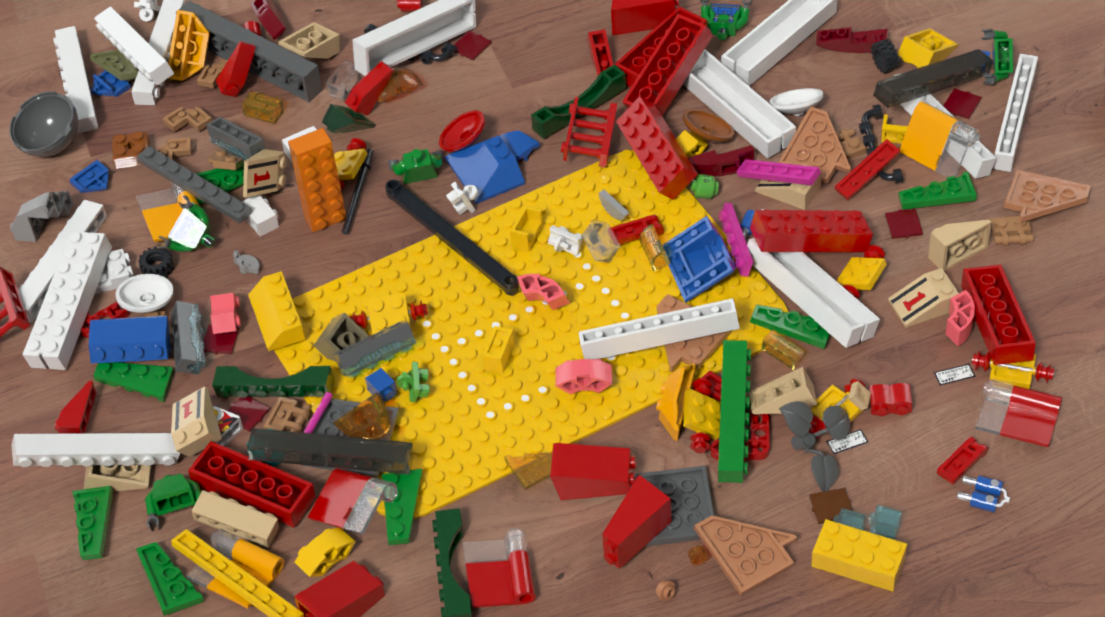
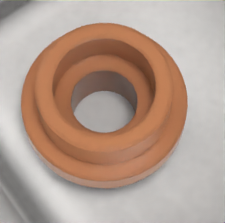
M661 581L656 588L658 598L663 602L673 598L675 595V584L671 581Z

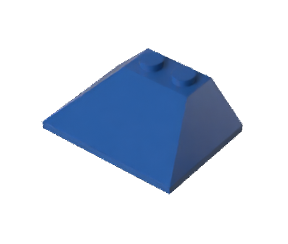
M500 135L445 156V160L464 187L474 185L477 188L478 195L473 200L475 204L525 184L515 156Z
M707 216L660 246L685 302H688L734 272L736 268L723 238Z

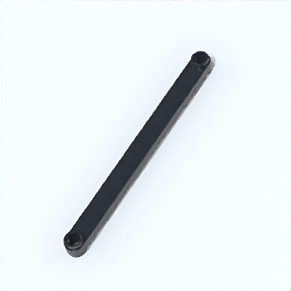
M390 180L386 183L385 190L389 199L393 200L501 288L505 294L512 296L519 292L520 285L516 275L509 272L401 185L398 180Z

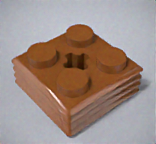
M137 131L133 134H118L112 137V155L115 169L143 165L137 161L136 156L150 146L147 132Z

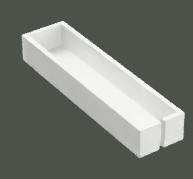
M438 0L353 39L355 70L366 76L381 61L392 67L475 28L476 14L473 13L476 11L475 0Z
M788 0L721 56V63L750 86L837 13V0Z
M704 49L683 85L718 116L728 122L734 130L765 157L769 158L780 152V148L785 149L796 132V126Z
M70 232L23 352V356L31 368L47 369L48 366L50 369L66 370L112 249L105 233Z
M755 238L749 239L747 246L753 259L752 265L845 348L855 345L859 341L862 342L874 337L880 319L803 252H761Z

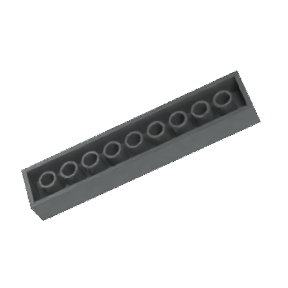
M188 1L179 9L195 13L209 31L210 37L207 51L225 60H229L240 41L253 44L256 48L248 72L308 103L323 91L319 68L316 63L304 59L302 56L213 13L211 10L201 7L199 4Z

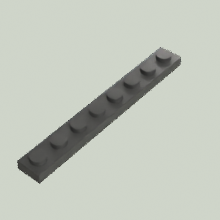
M150 146L136 156L139 163L239 224L253 213L252 208Z

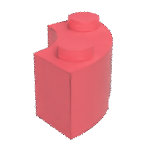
M525 274L517 277L522 292L528 301H544L552 310L570 303L561 287L552 279L540 274Z
M967 290L950 298V317L947 319L946 335L957 346L962 345L968 339L973 328L975 306Z
M235 293L210 296L213 334L237 331V327L241 326L240 316L237 315V308L240 307L239 296H235Z
M600 359L568 360L556 367V387L569 394L583 390L600 393L612 384V365Z

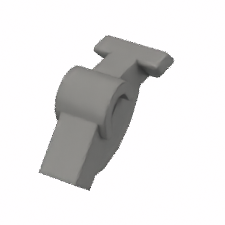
M238 250L234 251V263L239 266L241 273L259 274L260 264L255 257L240 255Z

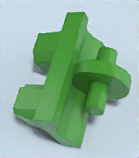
M412 362V370L408 373L402 372V375L397 377V385L403 388L404 391L409 389L410 402H416L417 397L427 398L429 394V385L420 384V382H427L428 370L418 368V362Z

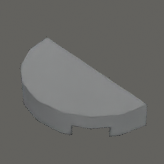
M603 189L599 192L601 204L609 215L617 220H623L629 215V212L607 191Z

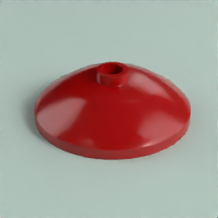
M472 110L461 114L451 121L439 138V146L442 150L456 152L471 146L484 129L486 120L483 113L478 110Z

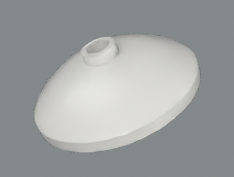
M804 88L780 93L772 97L769 102L777 111L799 116L808 111L810 106L815 107L824 96L822 90Z
M141 274L130 277L123 281L116 290L118 304L122 308L134 313H149L159 310L168 304L173 297L171 282L165 277L155 274Z

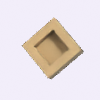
M857 381L852 383L848 399L862 411L868 408L871 392Z

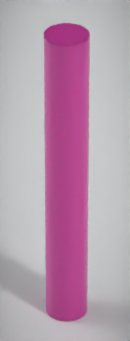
M325 393L300 438L302 442H308L333 397L331 393Z

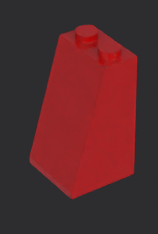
M612 0V35L653 30L677 9L680 0Z
M553 443L550 478L560 500L625 495L636 480L634 469L637 468V458L632 455L630 448Z
M641 475L636 478L602 533L604 559L607 563L615 565L618 569L625 565L671 523V498Z
M352 561L301 591L294 598L297 609L304 613V617H361L385 596L384 583L379 577H373L364 565H359L357 562Z

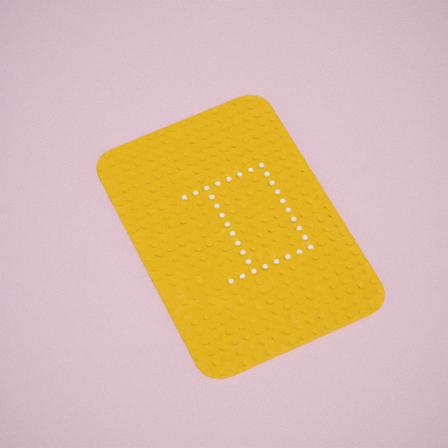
M624 150L609 156L606 168L599 167L598 161L454 226L517 277L525 274H540L554 280L569 299V304L552 310L544 301H528L522 292L521 286L517 294L512 296L505 294L501 288L436 235H433L293 298L292 300L302 324L305 340L274 349V352L289 376L301 372L310 366H330L334 375L331 392L333 395L332 399L399 408L400 414L379 477L371 476L379 482L378 492L374 497L366 498L380 515L385 516L382 474L422 469L423 476L420 481L417 507L413 518L416 519L426 516L551 455L553 443L574 444L656 404L658 399H662V383L667 382L668 375L673 373L669 369L664 345L600 358L603 362L612 365V384L600 393L583 390L569 394L556 387V367L568 360L584 359L580 345V331L657 315L656 306L667 294L692 307L733 299L740 329L732 330L725 340L747 341V349H751L752 357L773 347L785 337L783 334L750 323L756 304L779 308L782 312L786 313L789 311L785 303L753 266L748 277L741 276L738 268H735L734 272L688 302H685L660 246L705 216L710 219L721 235L731 254V247L727 243V236L686 187L674 200L660 194L634 150ZM603 189L607 191L629 212V215L623 220H617L609 215L601 204L599 192ZM524 205L541 209L543 226L529 251L512 247L510 230ZM654 214L658 216L659 223L664 228V232L661 235L653 234L617 246L614 245L608 231L610 227ZM552 225L558 228L561 226L565 227L572 234L579 233L583 235V243L580 246L578 255L564 250L560 252L555 251L554 246L548 244L550 227ZM731 254V257H732V259H733V261H734V263H735V265H736V261H735V259H734V256H732V254ZM405 293L406 304L409 310L412 302L415 305H419L422 300V304L427 306L428 315H424L425 319L422 316H418L415 321L411 314L409 316L413 337L400 342L401 346L396 347V349L390 343L391 351L388 345H385L387 353L381 347L383 355L377 349L379 357L373 351L375 359L369 353L371 361L365 355L366 363L363 357H361L362 365L360 364L358 367L353 365L345 370L339 368L337 362L327 359L313 346L332 318L346 313L349 317L353 316V312L356 315H360L362 310L366 313V316L369 315L367 299ZM368 323L366 329L360 326L369 336L372 335L371 323ZM494 326L513 329L515 345L503 374L486 371L483 366L482 354ZM723 343L699 370H695L693 381L702 378L708 371H712L714 374L722 371ZM412 362H418V368L428 370L427 382H420V384L429 385V394L427 398L417 397L416 402H410L409 389L404 391L403 388L397 385V377L402 375V372L408 373L411 371ZM681 362L674 371L688 364ZM380 368L395 381L397 394L392 399L382 404L367 390L365 380L367 376ZM303 397L314 414L322 397Z

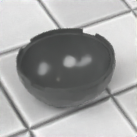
M54 91L32 96L20 106L19 112L11 119L9 133L12 142L23 153L33 157L53 156L65 150L75 138L79 124L78 113L72 101L67 96Z

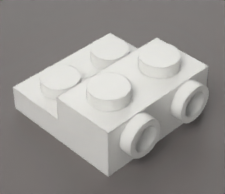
M119 249L109 253L95 294L117 289L123 281L134 276L131 266H127L130 263L128 252L124 253L123 249Z

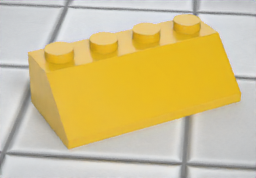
M282 271L264 276L248 296L267 350L271 351L305 340L302 324Z

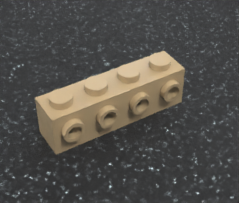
M202 491L192 509L195 521L266 548L270 547L279 529L278 519L273 514L261 513L252 506L245 507L233 499H224L215 492L208 493Z

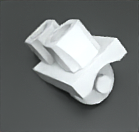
M139 0V2H134V7L141 9L139 16L145 22H149L154 18L153 10L160 12L161 9L160 6H157V0Z
M456 182L452 183L451 186L454 190L446 196L459 215L466 210L473 213L475 208L469 200L476 198L478 195L477 188L474 185H467L461 191Z
M552 225L550 227L548 244L553 245L554 250L558 252L564 250L574 255L579 254L580 246L583 243V235L579 233L572 234L565 227L561 226L558 228Z

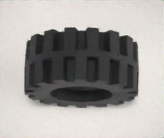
M889 39L878 41L872 44L871 47L872 59L875 61L874 64L883 73L894 70L899 66L897 50Z
M154 246V249H151L150 247L148 251L144 250L143 255L140 254L138 262L142 274H155L167 278V274L171 275L172 270H174L172 255L166 248ZM154 262H162L155 266L151 265Z

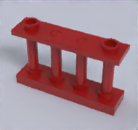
M575 97L574 104L570 103L569 107L571 119L566 142H562L560 153H564L563 161H567L568 152L596 156V159H600L599 167L606 168L618 104L610 103L609 110L603 111L579 107V97ZM576 113L601 117L607 120V122L602 124L575 119ZM573 127L602 131L601 133L605 134L595 136L573 132ZM571 139L598 143L602 148L592 149L570 145Z
M0 267V304L2 302L5 303L4 308L0 311V321L9 315V321L0 328L1 338L14 326L26 330L30 324L13 274Z

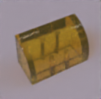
M653 224L649 225L642 231L639 240L652 270L656 271L669 265L670 261Z
M775 330L770 331L766 335L761 346V350L792 370L797 367L807 354L806 350Z

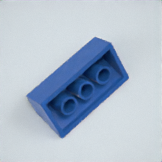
M168 316L91 320L88 344L91 364L168 359L172 353Z

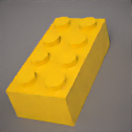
M825 519L812 551L811 567L893 592L906 559L907 543Z

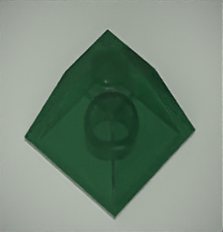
M330 104L321 122L332 133H347L375 128L376 126L375 123L351 108Z

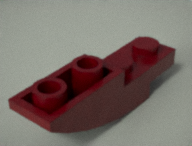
M253 0L251 6L256 16L275 40L286 29L280 11L275 8L272 0Z
M852 27L817 31L816 45L838 52L871 53L872 44L888 39L889 32L888 28L853 32Z
M750 145L719 155L713 150L688 157L698 174L712 175L714 177L736 174V171L745 159L754 160V148Z

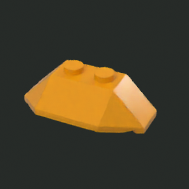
M177 10L168 62L174 74L168 79L184 81L205 67L210 33L193 12Z
M695 363L683 366L668 375L667 382H663L661 387L663 397L658 399L656 410L659 411V420L673 440L678 441L684 418L685 391L692 388L696 370Z

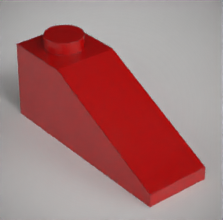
M605 29L588 32L587 36L589 51L597 77L602 71L613 65Z
M242 41L238 43L216 79L221 94L237 97L245 84L256 48L255 45Z
M381 61L352 88L344 103L355 112L369 115L394 70Z
M88 381L61 410L59 418L55 421V430L59 434L86 433L97 395L93 381Z

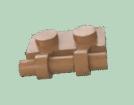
M843 129L837 134L839 141H843L840 144L847 160L866 153V147L858 136L850 138L855 135L853 129Z
M1020 216L990 218L994 244L1009 245V243L1026 244V242H1033L1029 220L1019 222Z
M279 397L264 425V430L273 429L282 436L286 430H289L288 437L294 440L301 433L304 421L308 420L311 407L304 404L301 409L298 408V401ZM293 416L297 417L295 422H291Z

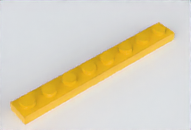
M184 530L171 540L172 547L268 617H304L303 612L189 530Z

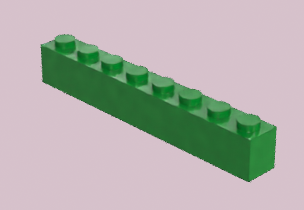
M723 340L718 482L743 483V475H747L748 463L744 462V458H748V446H744V441H748L749 429H745V425H749V413H745V409H749L750 397L746 396V392L750 393V380H746V376L750 377L751 366L747 364V361H751V349H747V341Z

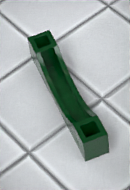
M612 65L602 71L590 87L578 96V106L594 109L625 90L626 73L616 65ZM574 100L559 106H544L531 114L532 130L545 139L568 125L571 119L569 107L570 103L574 104ZM576 113L575 119L581 117L583 114Z
M217 366L212 386L217 397L245 398L247 396L261 398L323 397L326 392H332L334 375L330 366H310L291 376L266 379L248 375L236 366Z
M460 508L435 511L436 520H432L433 532H437L438 537H434L435 550L439 549V554H435L437 567L441 566V571L437 572L438 584L443 586V589H439L440 602H444L445 606L441 607V617H472L469 594L457 584L451 573L453 553L464 537Z

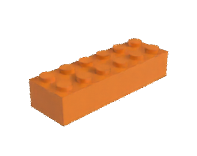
M321 128L289 140L288 144L304 218L312 232L345 220L346 213L333 146L325 130Z

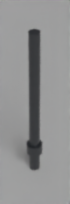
M371 149L366 151L368 155L360 167L361 171L342 228V233L345 235L349 234L367 173L372 166L371 160L374 151Z

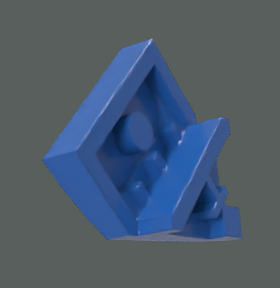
M104 70L98 76L96 74L93 75L94 82L90 92L96 95L118 97L128 91L131 86L127 81H121Z
M519 130L501 135L502 140L515 156L516 161L522 158L524 161H527L530 152L540 146L539 142Z
M96 160L70 178L69 181L81 193L107 190L109 170L100 161Z

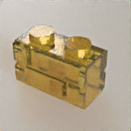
M250 91L241 105L244 116L271 124H276L279 117L284 113L282 100L278 97L266 96L261 92Z

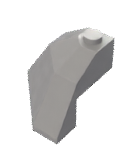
M46 192L22 204L14 222L10 226L15 240L37 242L45 219H49V217L59 218V216L68 217L73 205L70 192Z

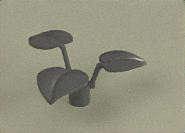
M799 401L787 403L780 407L779 410L783 414L789 429L795 434L791 439L792 447L796 451L804 450L805 453L817 454L812 457L811 469L822 492L828 491L838 478V464L832 456H824L823 452L810 448L815 444V437L828 431L834 440L846 437L850 429L849 416L844 409L838 406H829L823 412V423L827 428L811 434L808 432L812 427L810 422L813 419L810 407L806 403Z

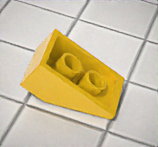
M929 28L905 36L897 55L904 62L912 63L917 66L918 70L926 72L939 65L958 47V44Z

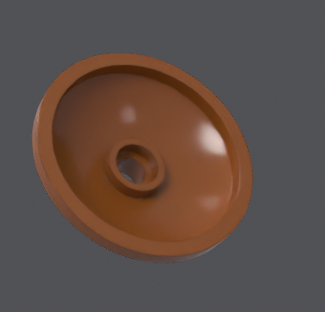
M688 109L683 114V121L687 128L703 141L725 142L732 139L734 135L733 127L714 113L701 109Z

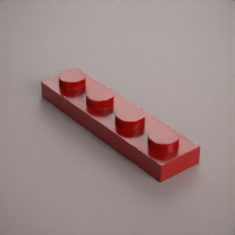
M886 139L836 184L835 190L849 201L900 154V149Z

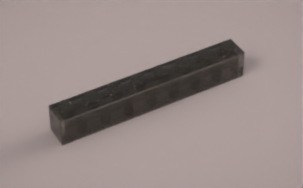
M980 49L879 80L875 86L873 96L889 108L981 78L984 73L989 74L993 60Z
M252 428L247 444L249 460L410 475L414 458L413 443L255 428Z

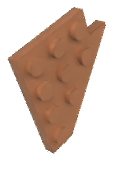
M810 106L778 163L819 167L822 171L821 181L829 183L836 169L850 173L851 167L828 113Z
M1017 169L1007 194L1004 208L1021 212L1019 222H1025L1086 203L1091 186Z
M667 294L656 306L658 315L691 308L692 306ZM732 330L664 345L670 371L673 372L681 362L686 364L695 363L696 369L699 370L723 343V340L731 334Z
M710 516L694 525L695 532L740 596L794 565V561L784 547L795 542L797 539L796 535L717 516Z

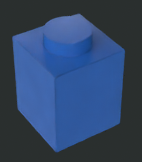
M382 368L365 378L367 390L380 404L392 399L397 394L395 381Z

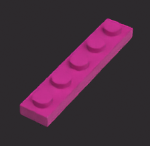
M747 159L736 171L738 176L743 178L812 185L821 174L819 167Z
M724 203L723 209L719 212V220L722 222L723 232L727 236V243L730 245L731 254L736 261V268H738L741 276L748 277L753 259L732 203Z

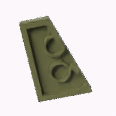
M118 49L90 54L91 61L121 81H130L137 77V69Z

